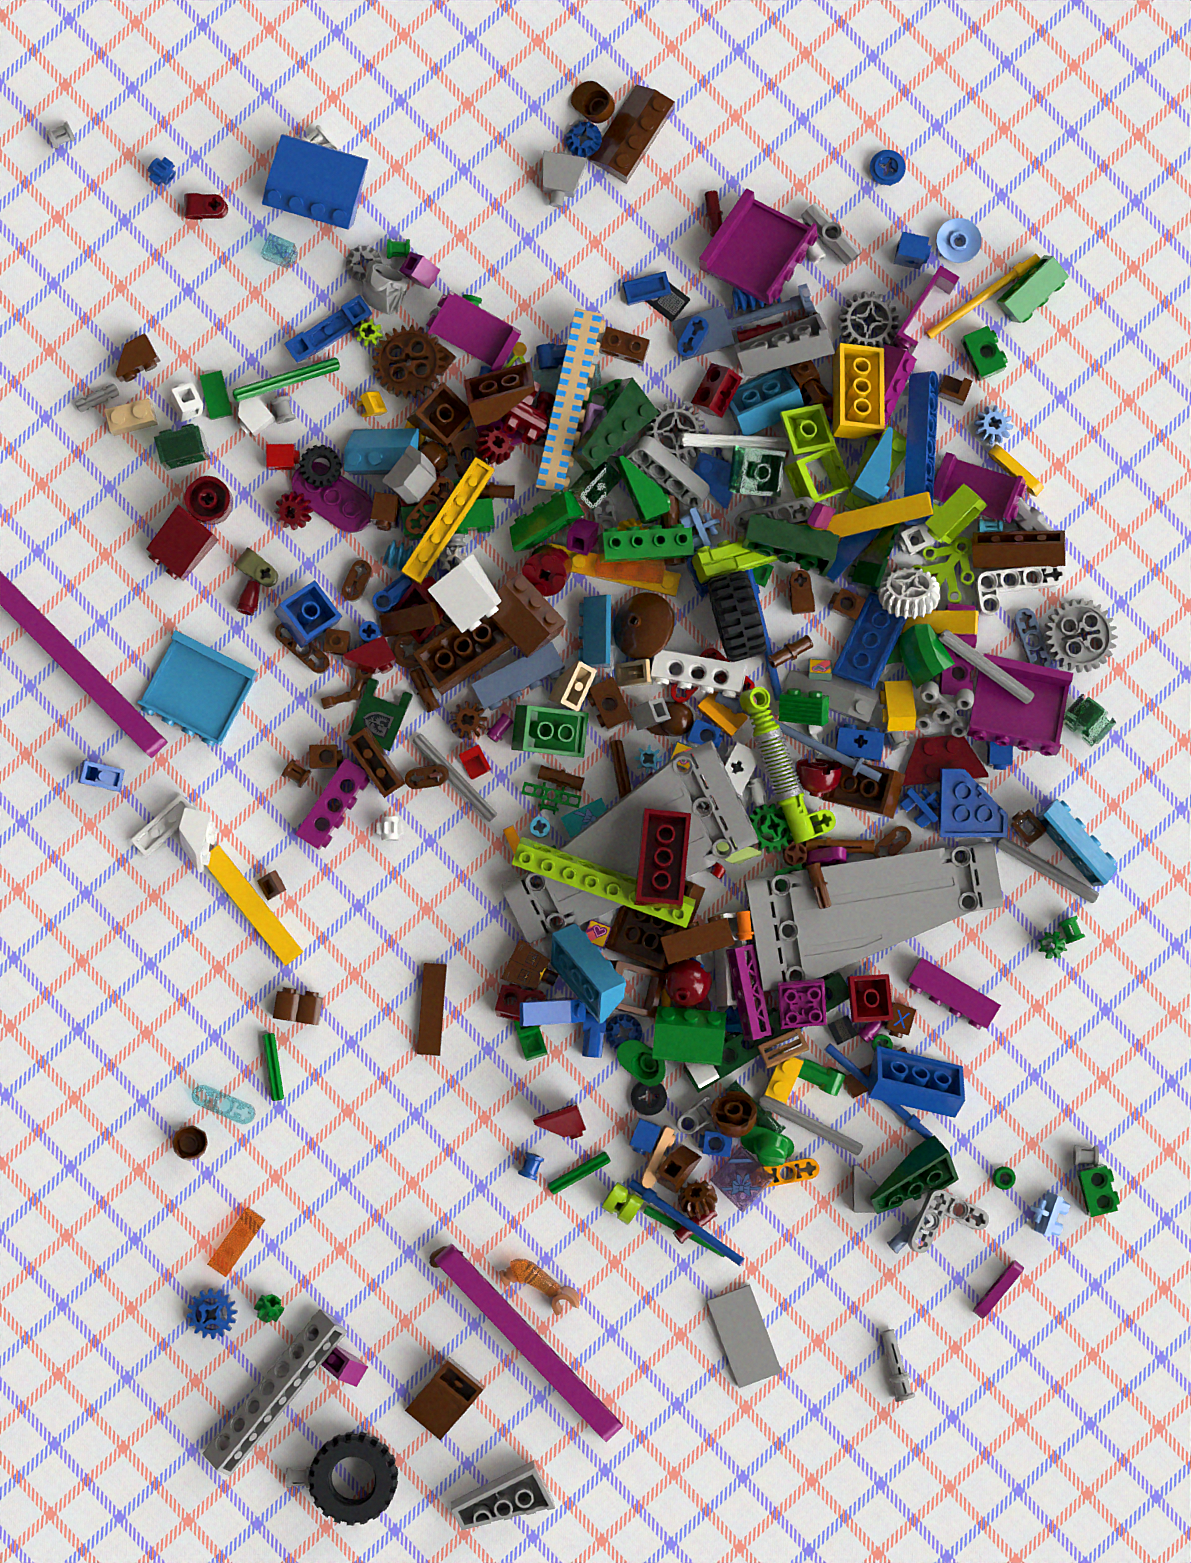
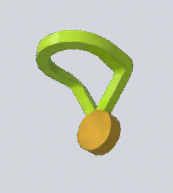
M517 342L512 349L514 357L503 369L511 367L518 357L522 364L526 363L523 356L527 352V347L524 343Z

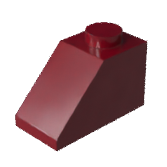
M384 635L342 656V663L344 665L374 675L379 672L385 674L391 671L396 661Z

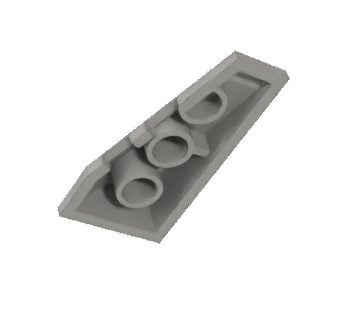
M790 670L782 692H786L788 688H798L803 693H809V691L813 690L822 691V695L829 696L830 711L867 724L873 713L883 682L878 680L875 689L872 690L833 674L831 680L808 679V671Z

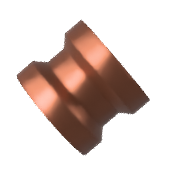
M792 843L783 850L782 858L790 866L802 864L807 858V850L800 843Z

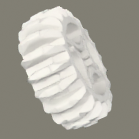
M903 567L902 570L895 569L894 573L888 572L887 576L882 578L878 594L883 609L888 610V614L895 613L896 618L904 616L905 620L907 617L915 619L916 616L924 618L925 614H931L932 610L936 609L940 600V587L936 577H931L930 572L923 573L922 569L914 570L913 567L912 569Z

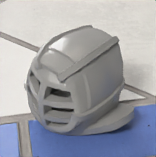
M374 264L369 268L363 280L362 296L369 306L388 315L397 313L406 295V284H409L410 280L390 266Z

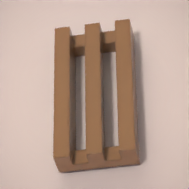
M800 1028L757 1046L767 1069L809 1050ZM796 1036L799 1037V1039L765 1053V1050ZM802 1044L801 1046H799V1047H797V1048H795V1049H792V1050H790V1051H788V1052H786V1053H783V1054H781V1055H779V1056H777V1057H775V1058H772V1059L768 1060V1058H771V1057H773V1056H775V1055H777V1054H780V1053H782V1052H784V1051H786V1050H788V1049H791V1048H793V1047H795V1046H797V1045Z

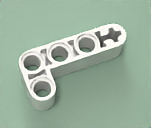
M1042 566L984 572L975 581L978 612L984 617L993 616L998 612L1001 605L999 593L1056 587L1064 581L1066 577L1065 569L1062 566ZM1053 571L1054 574L1059 575V577L1055 581L1053 577H1048L1043 580V576H1047L1051 574ZM1027 573L1036 575L1037 582L1035 584L1027 581ZM1004 576H1012L1014 578V585L1007 586L1003 581ZM981 579H990L992 587L985 589L981 585ZM985 600H990L994 603L993 611H987L984 608L983 603Z

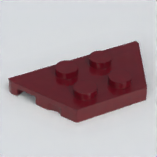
M947 735L918 738L907 763L903 786L939 783L940 768H963L973 779L988 778L989 775L965 736L955 737Z

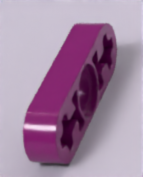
M1016 1260L1012 1261L976 1304L973 1312L981 1319L985 1318L1021 1275L1024 1267Z

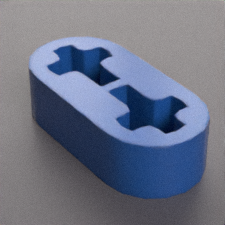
M695 316L687 324L677 344V349L683 357L692 358L698 353L709 331V324L706 319L701 316ZM701 321L704 330H699L696 336H694L695 328L693 325L694 323L699 324ZM692 338L691 346L693 350H688L687 353H684L683 344H688Z

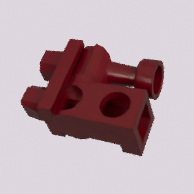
M535 381V391L502 416L501 419L504 422L502 430L508 434H514L516 430L523 433L521 440L527 445H531L544 432L549 421V417L546 415L547 409L553 408L555 402L553 394L542 391L536 400L538 404L537 409L531 406L541 387Z

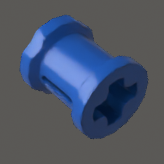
M366 621L361 624L359 635L368 643L379 638L381 631L376 623ZM369 627H372L373 631L376 632L371 634V638H368L364 631L369 630Z
M525 1152L526 1158L518 1174L537 1181L538 1177L536 1174L540 1163L544 1162V1158Z

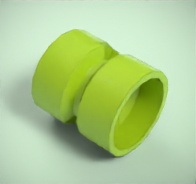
M617 1182L606 1197L601 1208L610 1214L617 1213V1218L628 1225L644 1200L635 1193L628 1194V1189Z

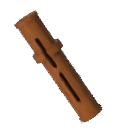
M826 837V839L806 840V850L809 852L828 847H842L847 850V853L874 854L875 840L831 839V837Z

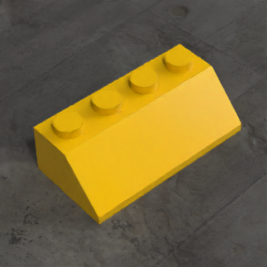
M840 343L833 354V437L857 439L883 432L885 430L884 348Z

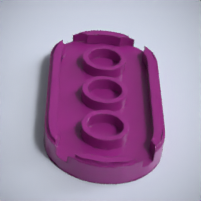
M313 462L312 470L318 475H323L329 470V466L321 462ZM300 467L297 468L292 476V490L296 491L297 496L303 493L304 501L311 500V503L307 506L313 508V512L338 529L348 533L362 531L371 523L373 501L364 490L342 475L338 476L336 483H331V486L327 485L325 488L314 487L306 482Z

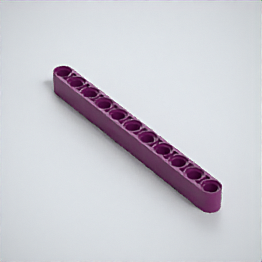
M0 571V605L150 758H153L168 743L167 740Z
M452 1243L434 1259L438 1266L605 1442L609 1441L623 1427V1424Z

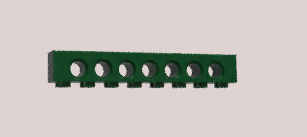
M831 972L821 977V979H824L825 987L831 990V997L826 1000V1013L849 999L848 985L840 972L835 974ZM773 1007L767 1011L769 1023L773 1027V1034L769 1037L755 1039L752 1048L744 1049L742 1047L743 1032L738 1035L736 1032H733L725 1037L723 1051L731 1048L735 1056L731 1061H725L722 1058L721 1066L715 1065L719 1078L699 1088L689 1069L685 1067L683 1070L696 1091L700 1093L759 1056L760 1052L757 1046L797 1028L781 1029L779 1009L776 1010ZM759 1021V1027L761 1031V1027L763 1026L762 1021Z

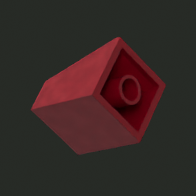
M178 504L146 550L151 553L148 557L158 566L162 562L168 568L165 572L176 580L179 577L184 581L219 540Z

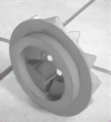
M359 245L351 249L346 257V269L349 275L358 281L365 279L369 268L374 264H382L377 250L369 245ZM361 255H363L365 260H370V263L366 265V272L361 265H356L360 262Z

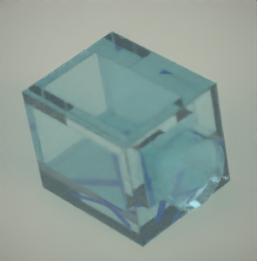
M269 233L261 255L263 259L288 269L290 263H295L298 252L296 251L295 243Z

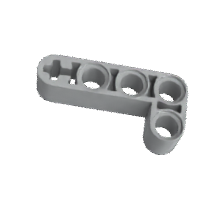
M650 436L641 437L625 454V457L639 470H645L691 509L695 507L699 509L710 492L709 485Z

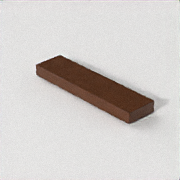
M424 963L417 1050L419 1055H441L447 964Z

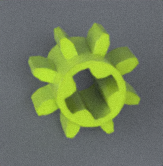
M372 318L367 323L361 320L362 326L355 328V331L360 334L356 338L357 342L363 340L365 348L369 344L377 346V339L383 338V335L377 332L381 330V325L375 326ZM369 329H372L373 334H370L369 337H366L364 332H368Z

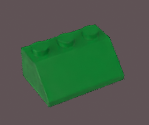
M560 490L551 496L552 500L548 503L541 502L532 508L534 512L529 515L525 513L514 520L515 524L509 527L514 552L531 550L585 515L572 491L563 492Z
M658 1006L652 1059L721 1066L727 1013Z

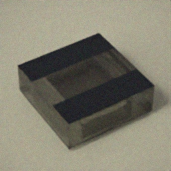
M848 1015L827 1024L836 1045L858 1036Z

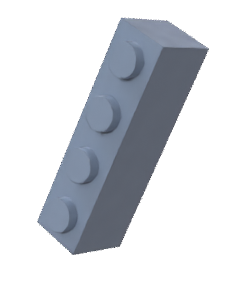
M551 642L528 658L524 656L471 685L484 710L489 708L490 711L501 707V702L509 698L512 701L523 695L521 691L529 687L530 690L541 686L543 684L542 680L550 677L552 680L562 675L565 665Z

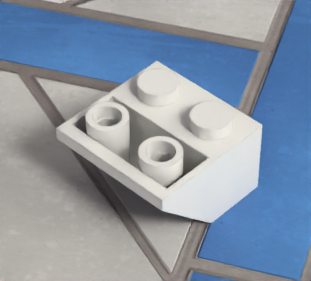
M184 808L179 826L181 847L197 871L203 872L204 865H208L210 861V844L214 845L216 823L212 821V813Z

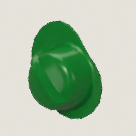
M627 1040L620 1044L617 1050L618 1061L638 1081L647 1086H656L665 1078V1061L652 1059V1047H648L638 1040Z
M754 1126L748 1134L740 1137L743 1147L752 1154H755L758 1161L767 1167L784 1165L785 1160L794 1152V1144L789 1137L763 1127Z

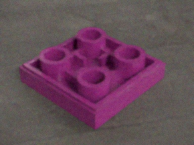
M824 979L777 982L781 1029L827 1025Z

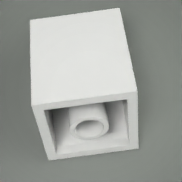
M473 554L428 589L462 633L467 629L473 631L481 624L479 619L484 615L488 618L499 610L497 605L501 602L500 597Z

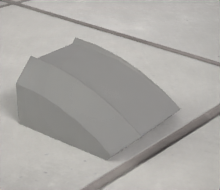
M409 445L382 482L408 505L418 504L437 481L435 467L422 452Z

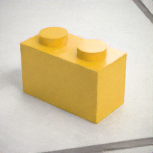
M884 681V691H880L879 696L880 704H884L885 709H882V722H886L887 732L915 730L916 711L912 681Z
M792 1057L775 1065L763 1094L786 1104L804 1061Z

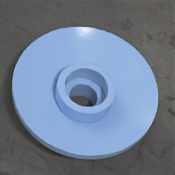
M954 218L945 222L939 229L936 237V244L940 254L948 261L954 263H964L973 259L979 252L982 243L978 227L973 222L964 218ZM960 239L962 241V245L956 246L954 244V240Z

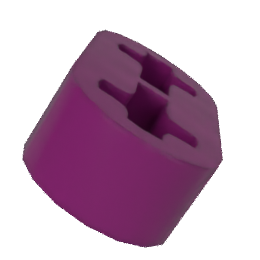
M828 847L807 852L806 865L809 866L819 862L821 867L846 863L847 850L842 847Z

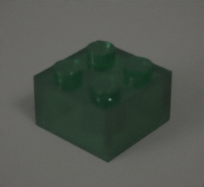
M183 425L181 430L174 432L171 429L159 432V436L154 437L160 463L167 471L211 459L204 432L198 425Z
M733 445L728 491L738 494L781 497L786 452L770 448Z

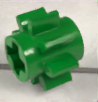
M1054 931L1053 935L1050 932H1044L1045 937L1038 939L1041 946L1038 951L1045 952L1046 959H1051L1053 956L1060 959V953L1067 951L1065 948L1067 939L1059 938L1060 932Z
M273 1294L266 1297L261 1295L254 1306V1309L258 1311L257 1318L266 1323L272 1320L277 1322L285 1309L281 1306V1299Z

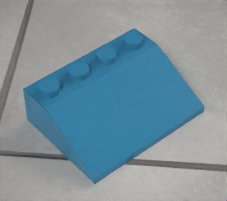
M1058 799L1053 800L1036 815V818L1047 829L1046 833L1093 887L1106 885L1118 869L1114 865L1116 860L1110 853H1104L1100 849L1101 843L1094 835L1089 836L1086 833L1084 823L1078 817L1076 819L1073 818L1069 813L1071 811L1070 807L1063 800L1060 802Z

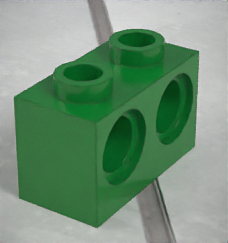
M1101 1164L1077 1170L1087 1215L1095 1217L1118 1211L1117 1205L1120 1204L1117 1191H1113L1111 1182H1114V1176L1111 1168L1108 1169L1106 1165ZM1095 1173H1100L1102 1176V1181L1098 1185H1093L1091 1182V1177ZM1105 1195L1108 1202L1106 1206L1100 1208L1097 1205V1199Z

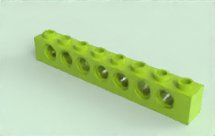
M524 837L521 838L512 861V865L687 928L696 900L684 896L683 906L680 910L634 905L636 878Z

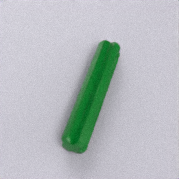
M264 1034L262 1039L271 1100H283L284 1093L275 1034Z
M602 1152L548 1184L549 1190L552 1194H556L607 1165L611 1161L608 1154Z

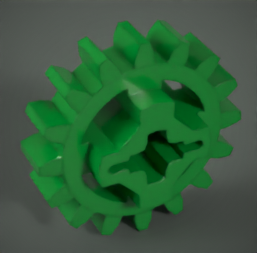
M774 803L769 808L766 804H763L760 809L756 808L753 811L754 815L751 814L749 816L759 840L757 842L759 845L758 851L766 848L767 854L771 853L773 849L775 853L781 851V848L785 849L789 846L788 842L793 841L785 815L782 812L783 809L782 807L775 809ZM760 819L761 825L757 827L758 820Z

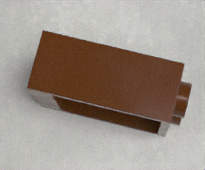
M609 960L615 971L622 976L624 970L651 977L643 1009L619 1003L615 1010L642 1017L655 1018L657 1008L660 1006V994L665 986V973L618 960Z

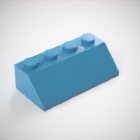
M572 924L552 933V967L598 1023H603L624 999L626 987L624 977L615 971L612 963L604 958L598 946L589 940L587 933L581 930L577 924Z

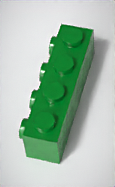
M675 524L670 526L671 529H662V525L649 526V530H640V527L636 526L628 527L626 531H618V528H606L604 532L598 535L600 563L689 558L694 555L692 527L684 528V524Z

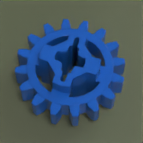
M210 1288L208 1294L204 1290L200 1291L201 1298L197 1296L192 1298L195 1304L188 1305L192 1312L188 1313L187 1317L193 1319L189 1326L195 1325L197 1327L194 1331L195 1334L202 1331V1338L210 1334L211 1339H215L216 1333L223 1337L225 1335L224 1329L229 1332L231 1331L232 1327L229 1323H236L237 1320L232 1315L237 1314L238 1310L232 1309L236 1302L228 1301L229 1293L222 1296V1289L214 1293L213 1288ZM209 1298L218 1299L216 1303H209L205 1300ZM217 1306H219V1308L216 1310L217 1312L215 1313L216 1317L213 1316L212 1318L206 1321L210 1313L208 1310L211 1311L212 1309H215ZM224 1306L227 1309V1319L223 1315ZM197 1310L201 1311L202 1319L200 1321L197 1316ZM208 1324H215L219 1328L211 1329L206 1326Z

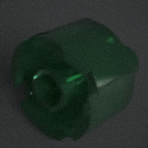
M1081 694L1063 714L1064 725L1072 732L1077 730L1082 734V740L1091 747L1094 744H1099L1116 724L1113 717L1109 721L1106 717L1108 712L1090 697H1087L1085 700L1084 694Z

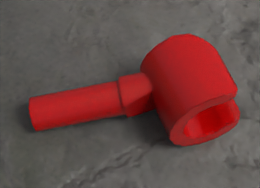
M716 862L712 865L714 868L710 873L721 879L726 870L721 864Z

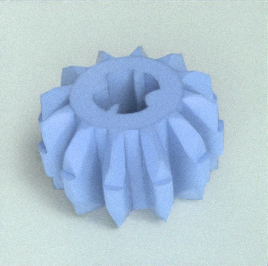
M997 405L994 406L993 411L988 406L985 407V413L979 412L977 414L980 420H975L974 425L980 427L976 429L975 433L984 434L980 440L984 441L988 437L989 444L991 445L995 439L999 444L1002 443V436L1008 438L1010 434L1007 430L1013 429V425L1007 423L1012 420V416L1004 417L1007 410L1003 409L999 413ZM991 420L993 423H998L996 430L994 427H989Z

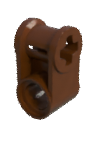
M797 570L789 579L792 615L815 612V601L810 575L804 570ZM798 575H801L802 579H806L802 587H799L798 583H794Z

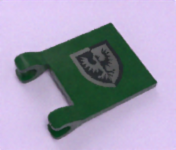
M370 678L348 735L354 736L368 727L381 747L391 751L413 695L409 692H404L399 705H395L374 696L379 681Z

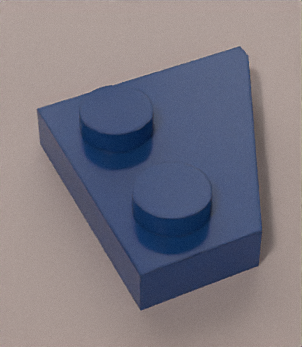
M701 451L693 472L709 485L710 494L723 508L728 509L743 467Z

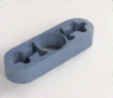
M1023 608L1015 614L1014 623L1028 663L1034 664V661L1037 660L1036 653L1031 655L1030 651H1035L1041 647L1042 651H1039L1038 654L1040 659H1045L1046 661L1043 666L1050 667L1051 659L1047 653V647L1044 645L1045 641L1035 613L1028 608ZM1022 613L1025 616H1030L1031 619L1028 621L1029 628L1034 626L1035 630H1029L1023 634L1022 630L1027 628L1024 622L1020 623L1019 621ZM1029 634H1034L1038 637L1039 642L1037 646L1031 647L1026 643V638Z

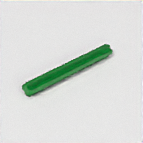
M334 357L233 389V397L236 402L335 372L340 369V363Z

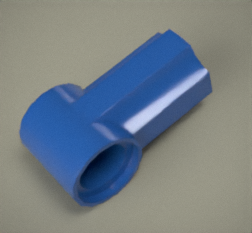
M549 343L537 346L539 370H553L563 365L567 344L556 345Z
M402 574L373 596L372 603L377 612L381 614L389 613L410 588L412 582L405 574ZM381 597L389 599V604L385 608L377 606V601Z
M587 1011L585 1021L583 1022L584 1040L582 1056L601 1058L603 1035L606 1032L607 1019L599 1024L593 1015Z

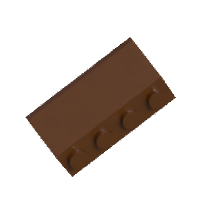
M636 84L602 137L599 149L590 156L588 161L627 184L672 114L675 101L655 89Z
M484 615L480 618L481 624L473 631L467 629L462 633L456 625H453L413 652V655L441 696L515 646L490 617L488 618Z

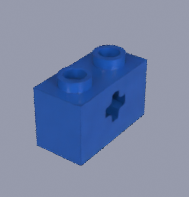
M902 232L893 264L920 270L922 264L927 263L931 253L932 245H928L929 237Z
M844 724L843 727H839L837 730L835 750L850 758L860 759L862 757L864 760L880 762L885 733H881L880 729L875 727H866V730H858L857 725ZM859 736L862 737V741L866 742L860 748H858L857 743H854V740H857Z

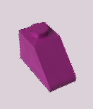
M338 1345L321 1364L338 1380L357 1387L368 1369V1366L360 1359Z

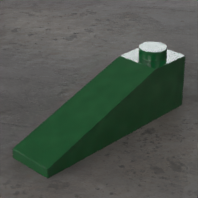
M901 523L884 527L858 560L857 564L851 565L848 577L851 578L850 585L876 593L880 587L889 561L887 558L893 549L894 538L898 533Z
M935 1135L916 1146L870 1196V1201L876 1214L899 1207L905 1200L911 1198L914 1201L921 1199L922 1194L934 1189L943 1190L959 1180L949 1151Z

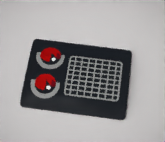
M669 282L671 295L645 302L672 322L689 303L690 298Z

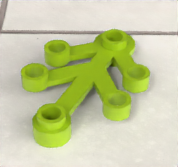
M958 537L950 546L936 549L928 546L923 550V556L927 561H934L936 557L951 556L945 563L925 567L920 565L912 566L914 570L922 569L923 573L937 574L936 581L939 583V587L947 578L948 600L952 604H958L962 599L961 592L957 587L954 567L959 560L963 572L961 574V582L969 586L975 580L968 558L972 554V542L966 537ZM960 544H964L966 546V549L963 551H960L957 548ZM928 551H933L934 555L932 557H927L926 553ZM965 575L972 576L970 581H964L963 578ZM953 593H957L959 595L958 599L952 600L950 596Z

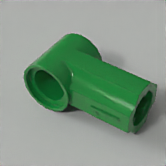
M804 1058L798 1077L819 1086L820 1090L830 1095L837 1096L846 1074L835 1068H826Z

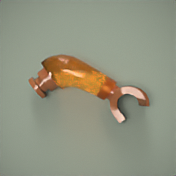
M518 1258L510 1262V1267L506 1268V1271H499L501 1281L506 1287L510 1285V1282L515 1283L518 1281L520 1284H529L549 1298L552 1297L551 1306L556 1316L562 1312V1307L559 1303V1300L562 1299L567 1300L572 1307L579 1309L580 1299L577 1291L570 1286L560 1287L551 1276L532 1261Z

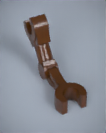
M356 669V681L351 691L335 697L328 696L322 698L323 709L332 708L339 703L358 700L363 685L367 684L373 674H362L361 670Z

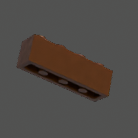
M1065 530L973 532V568L1065 566Z

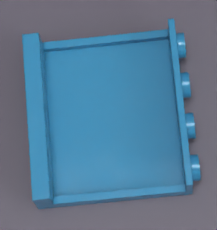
M175 630L171 637L173 640L142 700H138L137 703L142 705V711L152 716L155 712L163 716L161 721L171 726L177 723L183 726L181 731L191 736H194L195 733L203 737L202 742L214 747L215 743L221 746L259 673Z

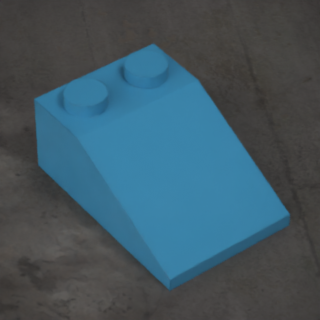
M890 426L850 491L871 505H874L876 501L881 503L890 488L887 486L890 479L893 428Z

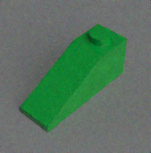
M622 455L615 460L641 523L664 515L671 510L669 507L671 506L669 496L666 493L664 494L656 483L625 456Z

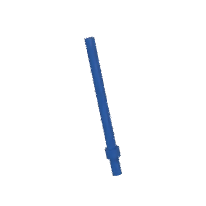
M749 569L745 570L753 588L761 616L767 646L764 658L776 702L780 700L779 696L782 694L777 669L770 665L767 658L773 652L758 595L760 594L759 585L755 582L753 570Z
M831 1043L828 1044L824 1050L868 1088L869 1077ZM882 1101L905 1121V1125L909 1129L915 1130L925 1140L932 1137L933 1134L920 1123L921 1120L916 1115H911L901 1105Z
M634 1179L629 1183L628 1187L640 1194L645 1202L648 1204L652 1203L738 1266L742 1265L745 1258L657 1196V1192L651 1188L643 1187Z

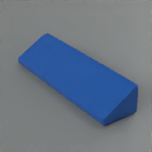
M884 527L844 537L838 544L835 561L826 578L834 583Z

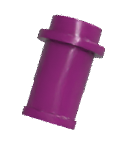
M502 713L492 728L487 729L486 735L497 743L503 739V734L514 721L505 713Z
M868 1022L863 1028H859L860 1031L857 1034L867 1043L870 1040L873 1041V1036L886 1022Z

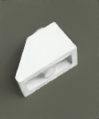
M244 381L241 387L247 385V383ZM257 396L239 401L238 417L242 421L239 425L247 435L251 432L256 437L275 421L274 416Z

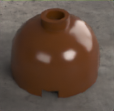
M740 1091L726 1092V1096L721 1098L718 1096L711 1105V1119L714 1127L726 1137L739 1138L745 1136L756 1124L757 1107L748 1094Z

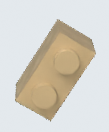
M149 398L104 410L109 430L114 436L158 425L153 403Z

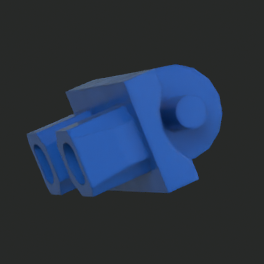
M912 787L906 791L908 794L904 796L900 804L907 812L916 804L922 809V812L914 818L921 828L939 819L927 805L930 802L935 809L939 806V802L935 799L939 794L937 790L931 794L925 787L921 791L926 798L925 800Z

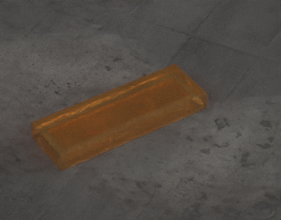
M597 554L595 578L663 584L665 561L643 560L600 563L599 554Z
M247 1207L207 1265L224 1277H227L266 1219Z

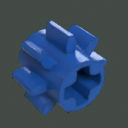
M166 157L163 160L159 158L154 159L148 167V172L151 173L149 176L150 180L158 186L161 183L168 185L176 175V171L173 170L175 165Z

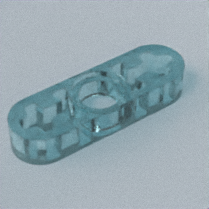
M200 1085L192 1092V1100L196 1105L235 1122L248 1124L255 1118L256 1112L251 1104L212 1087ZM205 1089L207 1096L214 1097V1093L218 1096L213 1101V1107L209 1106L211 1101L208 1099H203L202 1102L199 1101L200 1097L197 1095V1092H202ZM226 1098L229 1100L230 1108L227 1111L219 1110L217 1106L219 1099ZM235 1102L239 1104L236 1107L237 1109L244 1110L245 1107L248 1108V1113L251 1114L250 1118L246 1117L242 1120V1115L238 1112H234V1116L230 1115L234 1109Z

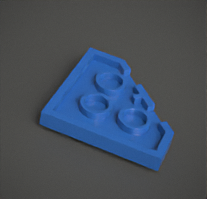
M940 768L938 836L1008 837V814L963 768Z

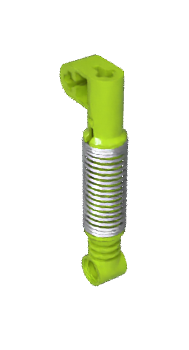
M755 687L743 692L739 700L740 706L748 714H751L749 718L754 721L751 722L752 725H755L752 734L755 743H758L756 747H759L758 751H761L759 752L762 755L760 758H764L762 762H765L763 766H767L765 767V770H768L766 774H769L767 777L770 778V785H774L771 789H775L773 793H776L774 797H776L777 804L783 809L794 843L804 842L831 831L835 827L836 819L830 810L823 809L808 813L803 800V788L801 784H797L800 780H796L798 776L794 775L797 772L793 773L795 768L792 769L794 765H790L793 761H789L791 757H788L790 753H786L789 749H785L787 745H783L786 743L785 741L782 742L784 740L783 737L777 739L783 736V732H781L779 724L775 723V720H771L773 718V715H769L771 709H767L770 703V694L763 687ZM753 696H755L757 703L754 702ZM821 821L817 826H813L811 822Z

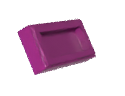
M817 502L807 523L826 530L836 509Z

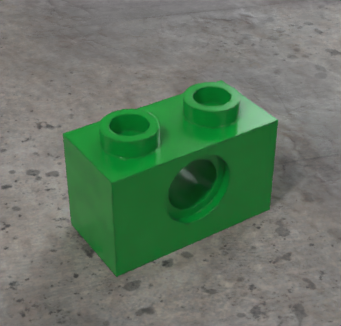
M989 326L969 333L961 339V343L978 381L998 374L1007 367V357L1003 350H999L996 344L998 343V337L994 330H990ZM988 348L991 351V357H983L980 349Z

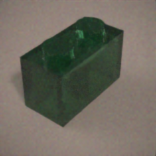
M604 461L595 470L584 471L567 491H572L576 500L582 506L594 511L622 477L609 462Z

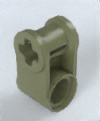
M248 547L234 564L244 574L252 577L265 587H272L278 581V573L272 565ZM264 572L270 573L271 578H264L262 574Z

